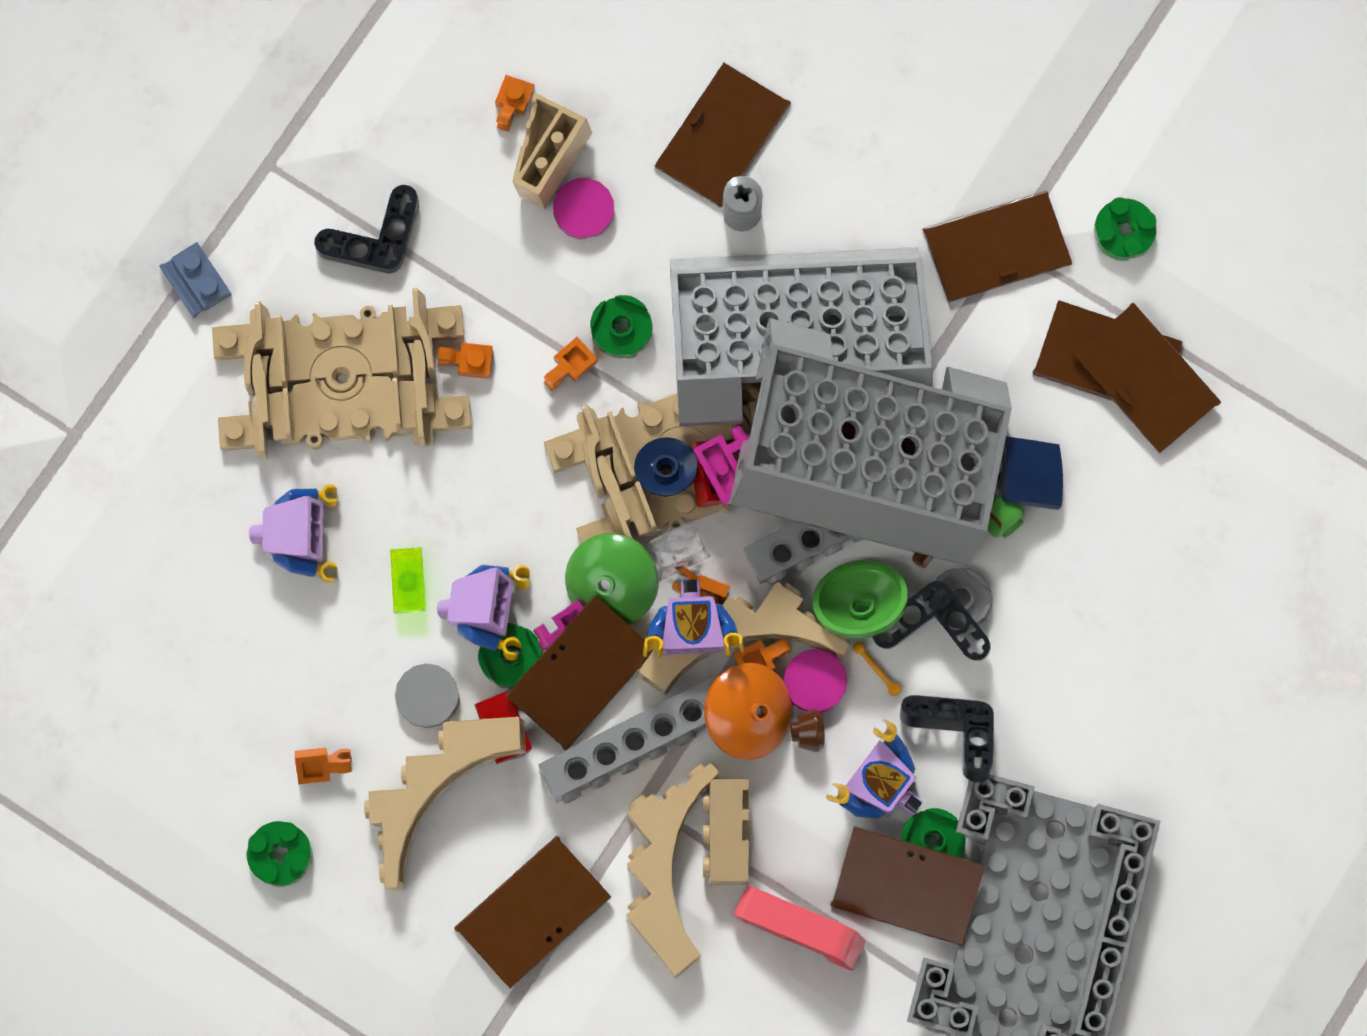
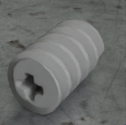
M739 176L728 181L724 187L722 210L724 222L735 231L744 232L751 230L761 218L763 193L757 181L750 177Z

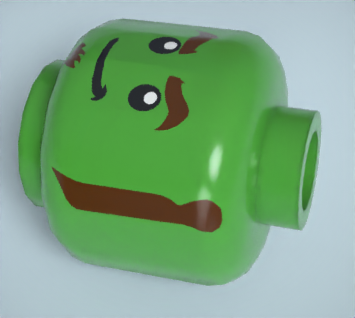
M1001 493L998 495L994 494L987 530L994 537L1003 536L1006 539L1024 523L1021 519L1024 515V510L1019 504L1003 502Z

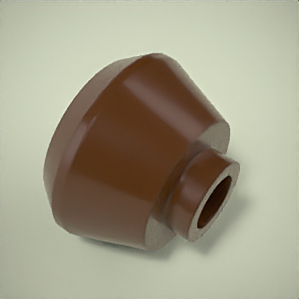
M811 709L798 715L796 722L790 724L792 742H798L799 748L818 753L824 748L825 744L822 713L817 709Z

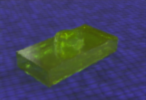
M422 547L390 549L394 614L425 612L426 601Z

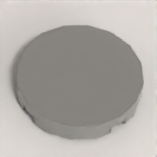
M953 568L946 570L936 578L935 581L945 583L952 590L978 625L985 621L992 608V594L989 583L980 573L970 568ZM933 588L930 591L932 597L929 599V605L935 601L940 604L945 601L943 599V595L946 593L944 589L938 591L936 588ZM954 612L948 618V625L953 630H960L966 624V618L963 613Z
M426 663L414 666L402 675L396 686L395 700L399 712L407 721L417 727L432 728L442 725L443 722H446L454 714L458 706L459 692L456 681L447 670L439 665Z

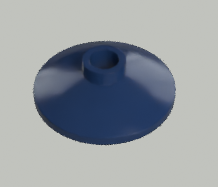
M669 437L657 438L648 442L640 449L635 458L634 472L637 481L649 493L663 497L674 496L689 488L695 480L697 459L693 450L683 441ZM665 468L672 470L671 474L668 475L661 474V471Z

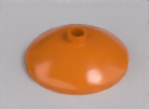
M741 663L727 668L718 675L708 690L704 706L706 728L716 746L727 755L738 759L752 760L770 754L782 743L791 723L792 703L785 683L778 674L764 665ZM758 707L761 708L760 717L756 713Z

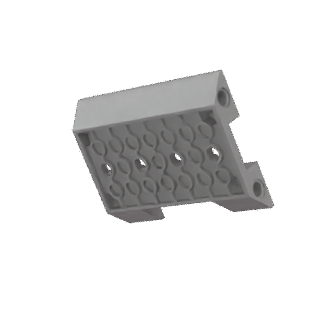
M918 247L670 259L679 427L743 423L741 383L760 382L756 381V375L767 329L760 323L766 318L830 334L833 360L933 387L923 265ZM892 312H898L904 319L900 322H892L887 318V315ZM829 315H834L841 321L837 325H828L823 319ZM708 321L714 325V328L710 331H701L697 326L701 322Z
M769 318L756 375V381L761 382L751 434L750 438L743 441L741 445L729 504L969 566L988 529L1012 410L1007 382L946 367L942 389L835 361L833 360L830 334ZM784 406H789L795 411L796 418L792 424L786 423L781 417V410ZM845 422H849L855 427L856 434L852 440L846 439L841 432L842 425ZM905 438L911 439L915 444V452L912 456L905 454L901 448L902 441ZM964 454H968L974 459L975 465L972 471H966L961 465V458Z
M990 775L984 782H972L969 780L956 833L984 845L980 864L985 865L964 938V946L958 945L953 965L923 957L907 1022L945 1036H1108L1161 821L1101 804L1092 807L1034 791L1035 786L995 775ZM1050 822L1060 823L1064 829L1063 836L1060 839L1050 838L1046 832L1047 824ZM1034 884H1042L1047 888L1048 897L1046 900L1036 901L1032 898L1030 890ZM1026 946L1031 950L1033 957L1030 963L1021 964L1015 959L1014 953L1017 947ZM1010 1009L1016 1014L1017 1021L1013 1027L1001 1025L998 1018L1001 1010Z

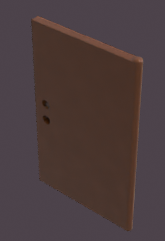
M723 62L654 167L716 204L719 208H722L724 187L734 177L745 174L791 102Z
M1048 191L1026 196L922 229L948 302L1072 265V260L1050 202Z
M1058 300L1032 374L1113 401L1073 354L1112 322L1114 318ZM1163 335L1179 353L1183 341Z
M1131 303L1125 311L1073 354L1077 361L1159 454L1210 410L1221 404L1220 399L1135 303Z
M594 595L507 693L506 697L566 751L644 664L653 650L648 651L647 657H644L645 639Z
M854 826L835 895L830 905L847 912L964 946V938L985 865Z
M555 836L461 920L454 929L466 939L511 989L612 897L560 841V837Z

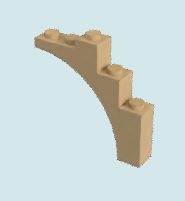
M776 582L756 613L752 611L753 606L741 597H737L735 600L728 596L723 604L734 620L738 634L743 638V643L759 640L779 641L786 638L788 642H796L828 651L840 661H842L849 650L850 644L846 642L847 638L826 630L819 625L816 616L812 613L804 611L802 614L799 612L803 604V599L799 597L801 593L788 583H785L783 586ZM653 650L639 670L638 678L666 695L684 673L699 661L714 653L662 655V658L658 659V652Z
M520 717L443 722V731L438 732L439 749L444 750V754L407 756L406 765L401 767L402 783L407 785V789L368 791L369 800L364 802L365 818L369 819L371 825L382 827L383 830L378 832L379 850L383 851L384 863L379 865V879L381 883H384V888L391 891L404 890L405 864L412 838L424 814L448 786L457 778L479 765L500 757L526 753L525 721Z
M712 763L706 767L700 764L687 775L689 781L681 787L675 784L662 795L664 798L663 802L660 803L653 793L647 798L643 794L629 805L631 811L627 813L628 819L650 845L645 848L642 844L628 856L631 860L627 863L628 870L649 896L645 899L641 895L629 904L627 908L630 912L626 914V919L675 979L698 961L701 955L688 937L676 908L672 888V861L676 841L687 814L700 795L709 787L710 779H717L719 777V772Z

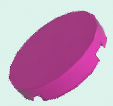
M576 178L565 183L557 191L553 201V216L558 228L567 236L576 239L597 237L612 222L614 217V200L609 190L601 182L590 178Z
M811 649L803 651L792 658L785 669L784 683L794 706L804 711L817 709L820 712H826L839 704L845 694L847 675L845 667L836 656L825 650Z

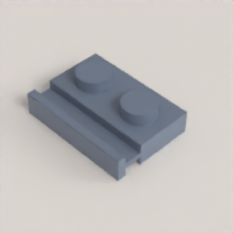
M198 242L173 256L167 263L159 265L161 271L193 319L204 310L207 311L232 295Z

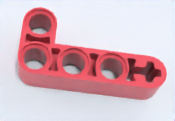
M746 885L733 913L734 917L743 922L817 952L830 962L853 971L866 943V940L857 931L846 925L749 885Z

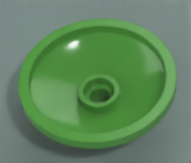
M604 533L587 539L572 553L566 567L565 586L571 603L579 600L584 608L592 597L596 595L628 625H631L646 615L653 606L658 593L659 577L653 558L639 542L622 534ZM602 580H607L610 583L609 590L602 587Z
M872 560L852 561L834 568L820 580L813 594V609L818 622L829 632L845 638H866L888 630L899 621L908 604V590L901 574L891 566Z

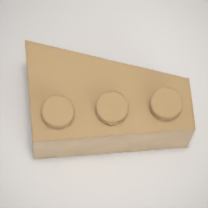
M534 92L530 118L527 119L525 127L527 131L523 146L520 148L512 182L520 197L546 209L592 135V131L587 118Z
M710 779L709 793H703V812H709V825H703V844H709V857H703V877H709V885H748L749 779Z

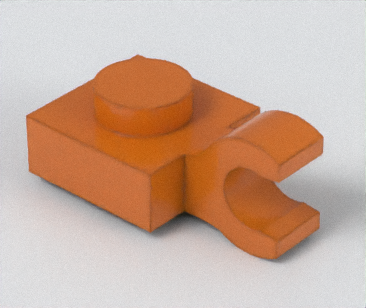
M505 75L495 100V106L501 108L496 119L498 129L509 132L515 113L525 115L535 90L534 84Z
M576 337L554 356V361L558 365L544 376L545 381L543 383L551 391H554L567 376L576 382L598 363V358Z
M462 342L461 351L439 347L437 364L458 366V376L489 379L493 346Z
M679 568L678 574L685 576L687 580L700 581V597H714L715 604L726 601L730 589L729 585L701 574L700 576L695 575L687 568ZM673 583L672 589L681 594V585Z
M786 638L766 648L763 642L759 640L745 647L743 653L740 650L733 653V657L737 664L756 663L774 671L776 667L772 661L791 653V648Z
M327 748L295 751L294 758L298 784L328 782L331 777L330 773L352 772L351 749H340L332 755H328Z

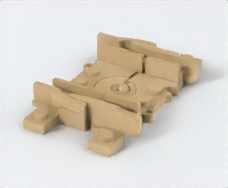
M412 288L414 317H410L409 321H407L406 306L393 307V305H388V312H382L378 318H376L373 307L365 306L360 311L361 319H357L354 315L320 318L316 313H313V322L309 326H302L299 324L297 314L287 321H283L281 315H276V318H270L269 310L261 302H254L255 308L250 311V324L212 327L215 361L244 358L245 387L249 395H255L251 401H248L249 415L218 418L221 451L255 448V455L258 459H268L266 429H273V440L280 441L283 445L301 444L307 438V444L312 450H318L322 447L323 436L330 441L363 438L368 443H371V433L379 429L385 433L386 441H389L394 435L413 434L415 445L429 446L433 443V430L438 432L472 429L469 395L438 398L436 384L427 383V379H436L433 341L464 338L461 305L426 308L425 295L418 288ZM367 313L371 314L370 317H366L365 315ZM405 344H408L412 356L413 373ZM341 373L348 376V380L343 384L336 381V377ZM386 375H394V378H392L391 381V379ZM289 384H296L290 392ZM313 439H318L316 443H312Z
M761 382L741 383L742 405L748 404V406L742 407L743 423L679 427L677 394L647 405L638 402L640 412L636 417L627 416L624 408H621L619 414L614 417L612 412H609L607 416L598 419L592 408L587 404L583 405L582 412L578 413L576 417L580 429L544 441V446L555 473L585 463L597 497L601 498L606 495L608 497L601 504L605 518L576 528L581 544L593 536L604 533H617L632 538L628 526L635 524L638 534L645 535L646 538L662 533L665 525H668L670 533L679 535L684 530L682 519L692 522L720 511L729 514L730 508L728 504L725 506L719 504L698 508L694 483L682 493L674 496L663 497L649 493L642 488L639 481L636 482L634 462L640 449L648 442L657 438H675L691 447L694 442L709 441L721 434L726 444L735 440L730 431L738 426L742 427L746 436L750 435ZM613 453V465H614V471H615V474H616L618 483H617V481H616V479H615V476H614V474H613V472H612L611 462H610V455H608V456H606V457H604V455ZM740 453L733 455L737 464ZM665 468L661 471V474H671L672 470ZM674 524H679L680 527H679V528H674L673 525H674Z

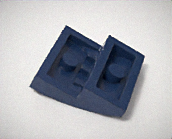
M1006 436L1002 454L1004 469L998 475L1003 502L1059 510L1062 506L1063 468L1060 445Z

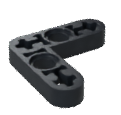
M400 185L392 190L378 239L335 229H323L317 233L314 239L317 253L324 259L383 273L397 272L404 262L418 209L419 200L416 191L408 185ZM404 194H408L412 203L407 202L405 204L404 215L399 214L400 202L397 198H403ZM394 222H401L405 225V231L400 236H392L388 233L389 225ZM328 238H333L334 244L343 246V240H346L345 254L341 255L340 247L331 246L329 251L325 250L321 242H327ZM390 242L394 244L393 255L396 260H391L389 264H385L384 258L381 256L388 255ZM355 244H363L368 248V251L364 257L354 258L350 254L351 248Z
M940 581L929 583L908 599L906 608L915 606L921 611V619L918 623L908 624L902 615L899 622L908 629L904 634H902L900 629L896 630L892 634L894 640L891 643L887 640L882 642L879 640L882 633L872 636L875 644L879 647L892 649L936 617L963 654L969 659L981 661L989 655L991 650V643L986 634L952 590ZM933 588H936L938 591L944 589L946 591L943 595L945 601L942 604L937 601L930 604L928 607L933 611L927 615L924 606L917 602V599L922 596L924 602L932 597L930 591ZM954 612L963 613L966 618V624L960 630H953L948 625V618ZM972 625L976 629L975 632L970 633L977 641L983 639L985 642L982 645L984 652L980 655L976 652L969 653L968 649L971 647V644L966 637L962 642L957 638L965 634Z
M910 695L902 700L900 720L905 725L915 728L963 732V775L972 782H984L990 777L993 765L994 712L989 704L976 700ZM912 709L917 710V713H912ZM929 710H933L932 715H928ZM948 710L953 712L955 716L944 718L938 712ZM961 713H965L964 718H961ZM976 715H980L981 719H977ZM979 737L984 739L986 744L974 745L970 739ZM975 757H981L980 768H975Z

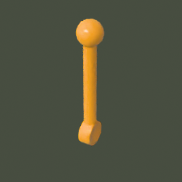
M856 642L853 645V651L856 654H861L888 686V693L890 695H898L901 690L900 685L893 683L865 651V645L862 642Z

